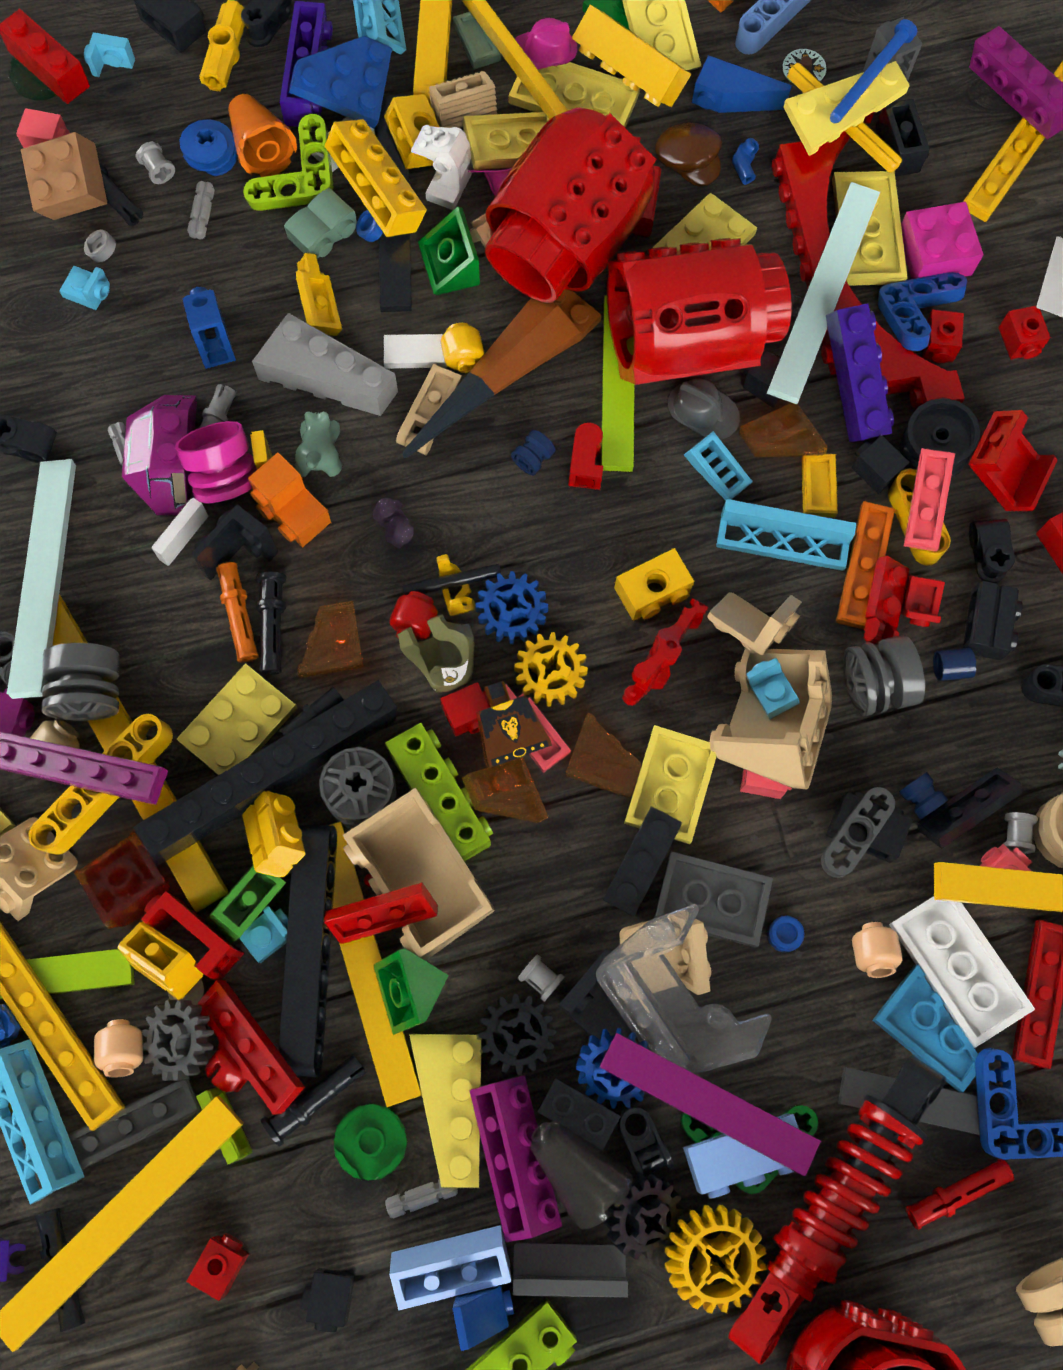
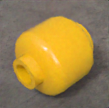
M467 323L452 324L441 337L440 344L444 361L453 370L468 373L485 354L478 329Z

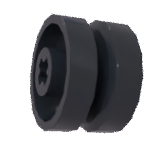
M947 398L929 400L919 406L907 423L899 447L900 453L910 462L907 465V469L917 470L921 448L955 453L951 478L959 474L978 445L981 433L978 419L970 408L959 401Z

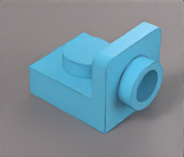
M93 32L89 45L87 44L84 49V60L88 64L92 76L100 77L104 64L112 67L132 69L135 62L128 38Z
M73 266L59 291L63 298L97 310L101 301L105 300L108 296L110 283L101 268L95 267L93 272H89Z
M777 658L756 664L746 674L752 691L769 719L800 704L799 698L782 672Z
M266 906L263 909L264 913L253 921L240 937V940L258 963H262L287 942L288 917L281 908L275 912L270 906Z

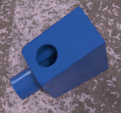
M204 287L193 288L190 294L182 300L189 327L205 369L236 361L214 290H207ZM214 327L216 338L207 339L205 330Z

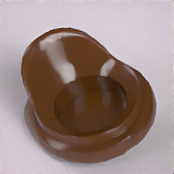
M681 123L668 128L657 139L655 152L659 161L666 167L678 172L691 184L707 186L718 178L721 171V162L718 154L722 148V138L711 128L699 123Z

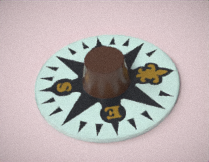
M794 50L785 57L783 62V72L787 79L789 69L796 63L802 64L819 81L826 74L824 59L813 50Z

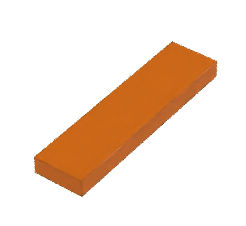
M863 501L861 504L836 623L862 630L865 629V615L876 562L879 557L886 556L895 508Z

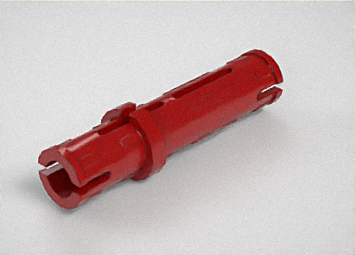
M998 1159L997 1162L968 1175L944 1189L941 1186L933 1189L932 1195L910 1206H906V1214L914 1228L919 1230L942 1216L949 1218L955 1215L956 1209L1009 1182H1013L1015 1180L1014 1174L1004 1159Z

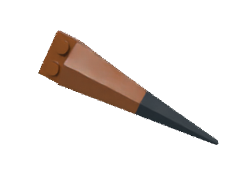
M564 289L558 299L550 303L531 298L403 451V457L408 458L492 396L551 358L580 342L601 321V314L575 292Z

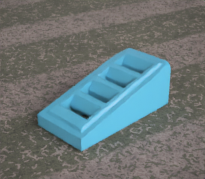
M714 431L684 454L691 465L725 500H731L753 482ZM709 448L712 453L704 458L701 453ZM717 457L721 462L712 469L709 463ZM724 467H727L730 471L720 479L717 473ZM736 476L739 481L728 489L725 483Z

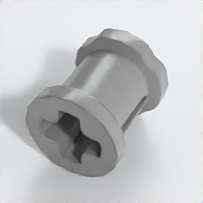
M153 141L146 142L137 150L136 159L139 164L144 165L149 171V178L154 184H163L173 177L175 167L171 161L165 159L162 154V148L158 143Z
M1019 812L1005 814V821L1008 822L1007 841L1003 844L1010 851L1017 847L1023 853L1035 852L1032 837L1033 825L1037 824V816Z
M537 954L517 979L530 984L541 994L540 999L545 1002L565 977L562 974L556 975L541 962L542 957Z

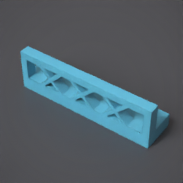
M353 0L358 38L367 36L391 47L392 51L402 55L406 51V43L399 0ZM382 3H383V5L387 8V10L390 12L391 18H390V16L386 13V11L383 9ZM386 28L393 35L394 39L387 36Z
M726 499L721 514L716 547L844 571L847 565L849 544L855 536L856 523ZM727 525L740 527L746 537L739 541L725 539ZM762 532L772 533L778 543L772 547L762 546L756 536ZM794 538L804 539L810 549L804 553L794 552L788 542ZM826 544L841 546L839 560L827 558L820 548Z
M31 1040L1 1048L0 1127L30 1204H33L54 1191L84 1178V1174ZM9 1102L13 1110L12 1115L8 1107ZM22 1137L26 1144V1150L22 1144ZM35 1172L38 1175L42 1189L39 1188V1185L35 1177Z

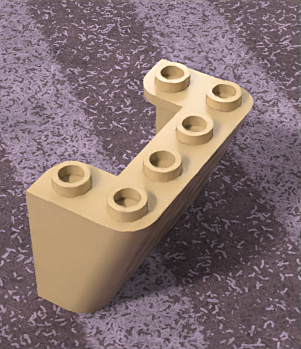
M416 788L343 835L347 842V845L343 847L345 853L354 865L358 864L361 869L364 867L368 869L373 877L368 882L377 896L423 882L438 904V914L436 917L403 926L404 936L399 938L404 949L406 948L423 960H428L495 911L442 825Z

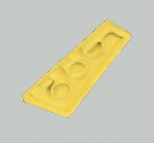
M896 61L887 64L839 123H832L830 121V114L863 73L785 100L783 108L809 156L817 152L821 145L826 142L831 143L840 137L841 132L851 126L855 127L863 122L867 115L872 112L877 113L907 93L909 83Z
M409 1034L441 1187L479 1188L480 1133L469 1090L481 1087L480 1050L482 1040H478L477 1035Z

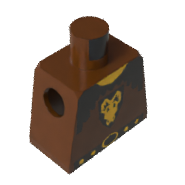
M504 681L484 687L491 707L477 712V719L486 767L490 768L552 746L551 740L526 696L510 700Z

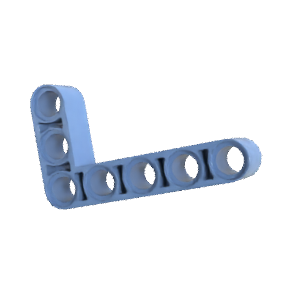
M758 0L740 18L735 41L736 48L741 53L748 55L758 52L811 0Z

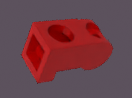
M584 423L576 429L568 486L600 490L603 466L595 465V458L601 451L603 432L594 423Z

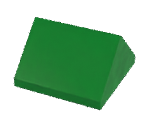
M457 206L418 241L433 294L435 295L480 285L479 259L463 208Z
M406 948L398 950L374 964V970L393 1035L426 1022L449 975Z

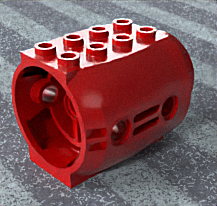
M573 108L552 117L541 128L501 184L496 197L486 210V220L493 232L485 247V254L489 263L510 285L523 294L541 302L550 303L555 301L564 289L571 291L587 290L596 277L608 266V261H611L623 246L646 211L653 197L655 179L653 164L657 159L611 113L605 116L594 110Z
M740 238L711 240L710 247L709 243L681 244L680 251H677V247L648 249L649 255H645V252L617 253V260L608 261L607 307L611 338L618 360L620 378L637 385L761 366L760 358L763 354L765 343L781 341L788 333L791 321V291L787 271L782 259L774 252L756 254L753 245L741 244ZM632 336H634V355L629 353L626 343Z
M842 1299L840 1306L829 1304L828 1309L816 1315L806 1324L792 1346L786 1365V1370H886L896 1366H906L907 1370H966L957 1355L934 1335L933 1330L923 1328L922 1324L913 1322L911 1318L902 1316L900 1312L878 1308V1314H875L873 1310L865 1308L863 1304Z

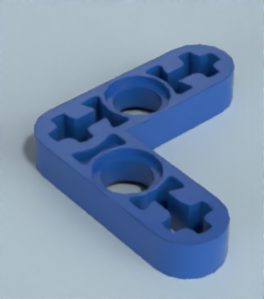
M950 272L890 283L880 288L878 307L904 348L920 351L928 346L931 327L920 311V308L960 301L965 296L967 278L962 274ZM904 315L909 316L910 318H902L899 316Z
M986 1048L979 1052L975 1061L980 1142L984 1151L993 1157L1004 1160L1063 1157V1142L1054 1140L1053 1134L1063 1136V1119L1018 1121L1015 1067L1012 1057L1004 1050ZM995 1060L1000 1061V1068H996L995 1071L989 1070V1063H993ZM989 1081L997 1083L996 1081L1003 1082V1087L989 1086ZM995 1093H1001L1005 1100V1106L1001 1112L995 1114L990 1109V1099ZM1038 1129L1042 1136V1142L1037 1149L1032 1150L1027 1144V1136L1031 1130ZM1000 1135L1008 1138H1015L1016 1144L1001 1143L1000 1147L994 1145V1139H998Z

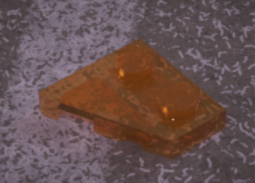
M790 403L740 426L739 434L755 457L824 455L827 452V444L798 404Z
M353 601L319 607L315 618V627L309 635L302 664H299L297 669L300 678L364 667Z
M587 713L565 776L630 798L642 763L631 752H627L621 746V743L596 721L592 714Z
M523 757L468 773L462 778L474 809L477 811L540 823L549 818Z

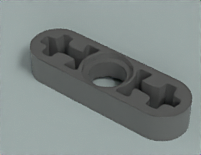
M876 787L865 793L823 852L821 865L829 876L840 878L852 872L895 809V799L887 789ZM877 797H880L883 800L881 806L885 811L880 809L869 819L865 816L873 806L872 801L869 799L875 800ZM860 823L866 828L867 838L865 841L857 842L850 837L849 827L851 824ZM845 846L851 848L843 859L847 866L835 868L832 865L834 859L831 857V854L836 856Z

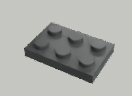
M671 851L654 919L683 912L703 922L709 936L757 948L759 947L773 878Z

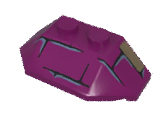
M163 395L128 416L126 420L122 478L156 515H178L190 500L191 485L188 482L190 471H186L182 467L175 450V445L183 436L195 430L197 397L193 395Z

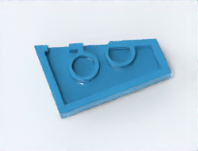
M916 964L872 1021L918 1059L946 1076V1082L958 1092H964L976 1076L975 1061L978 1053L960 1026L955 1024L943 1006L944 1002L938 993L933 991L924 977V972Z

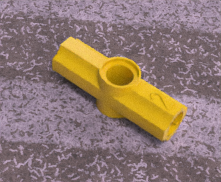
M227 0L226 3L221 5L216 25L208 32L210 44L199 77L201 83L210 90L220 92L221 89L227 87L232 67L240 58L238 47L245 27L241 13L245 7L240 5L238 1Z

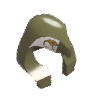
M442 614L427 621L433 637L417 642L411 627L397 634L401 651L421 670L436 693L457 690L472 680L475 644L470 624L461 625L447 622Z

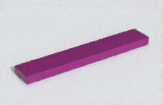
M0 732V770L154 805L157 804L168 770L160 766Z
M618 1033L615 1034L599 1067L804 1177L821 1142L815 1137Z

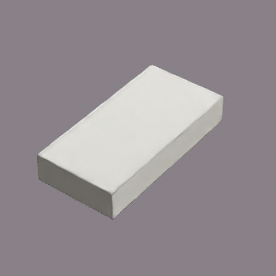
M443 334L384 335V368H431L433 364L447 368L440 344Z
M194 498L190 499L152 546V550L158 559L167 566L172 563L209 517L201 502Z

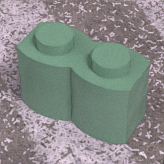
M328 188L319 193L307 207L296 212L285 223L284 228L287 238L303 253L316 254L318 259L328 255L335 242L342 238H348L354 232L357 220L355 211L331 188Z

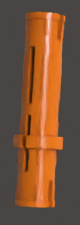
M222 563L216 567L222 590L220 600L226 607L237 661L240 663L256 660L259 655L245 602L248 598L246 590L242 589L237 563Z

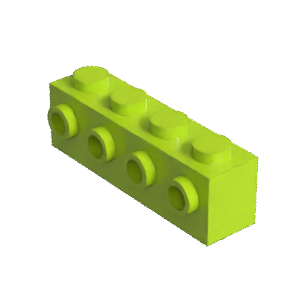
M419 723L385 742L390 756L409 789L413 790L416 788L421 793L463 860L466 861L491 846L489 836L493 832L484 816L476 817L471 808L476 803L467 787L465 786L460 789L454 778L458 776V772L449 757L443 760L437 749L441 747V744L432 729L426 731L422 723Z
M546 1298L466 1370H546L554 1362L557 1366H560L575 1352L573 1345L577 1342L576 1335L548 1298Z

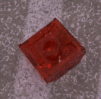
M135 831L80 870L74 871L103 924L109 929L125 927L146 913L144 909L153 897L158 894L162 896L165 891L169 893L170 889L168 879L162 874L158 866L155 865Z

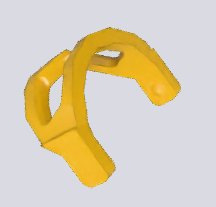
M447 554L436 558L439 577L461 572L457 565L450 563ZM469 584L461 585L462 589L455 596V599L452 600L449 590H442L450 616L475 610L474 600L467 597L471 593Z

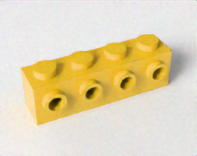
M592 5L588 7L571 38L581 45L578 51L592 60L597 56L602 60L600 66L614 76L618 71L624 76L622 82L635 91L639 87L646 92L644 98L657 107L661 103L672 107L692 75L609 15Z
M361 119L334 122L325 143V148L386 237L415 233L427 209L366 121Z

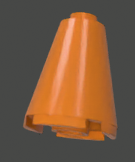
M241 94L233 98L229 104L228 112L237 157L241 166L251 175L255 173L265 177L279 174L290 165V157L293 151L296 153L297 143L293 132L253 96Z

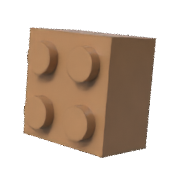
M73 132L21 149L34 212L52 220H57L107 204L94 142Z

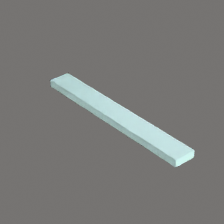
M854 182L850 183L767 394L798 404L828 327L826 315L834 312L879 197V191Z
M72 459L40 462L7 694L12 699L42 697V688L48 684V680L42 676L43 652L53 645L76 465Z

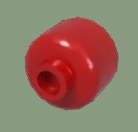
M411 591L408 595H402L397 599L390 617V626L397 632L396 637L398 639L397 634L409 627L412 628L416 640H424L430 636L431 630L427 621L438 616V610L433 605L434 600L431 597L420 592Z

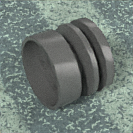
M900 635L882 639L878 644V648L868 642L864 643L861 647L854 645L845 649L843 657L845 681L851 701L858 714L864 717L872 715L875 711L879 713L888 710L890 703L893 707L900 709L923 702L925 696L923 667L918 651L908 636Z
M65 643L54 645L44 650L42 676L51 682L42 688V695L45 697L42 701L41 712L55 719L70 721L100 720L118 714L119 702L115 698L119 695V688L111 683L119 677V653L115 649L93 643Z
M362 747L344 749L332 756L323 767L319 780L321 797L335 820L341 822L346 828L353 829L398 799L397 783L393 772L386 760L374 750ZM358 779H362L365 786H361L359 792H354L351 786L356 785Z

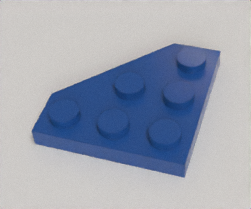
M362 36L297 60L294 66L289 93L350 119H364L369 127L375 129L380 118L392 48L367 36Z

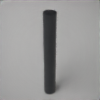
M493 564L402 585L403 594L408 595L411 591L427 594L496 578L497 574H501L499 564Z

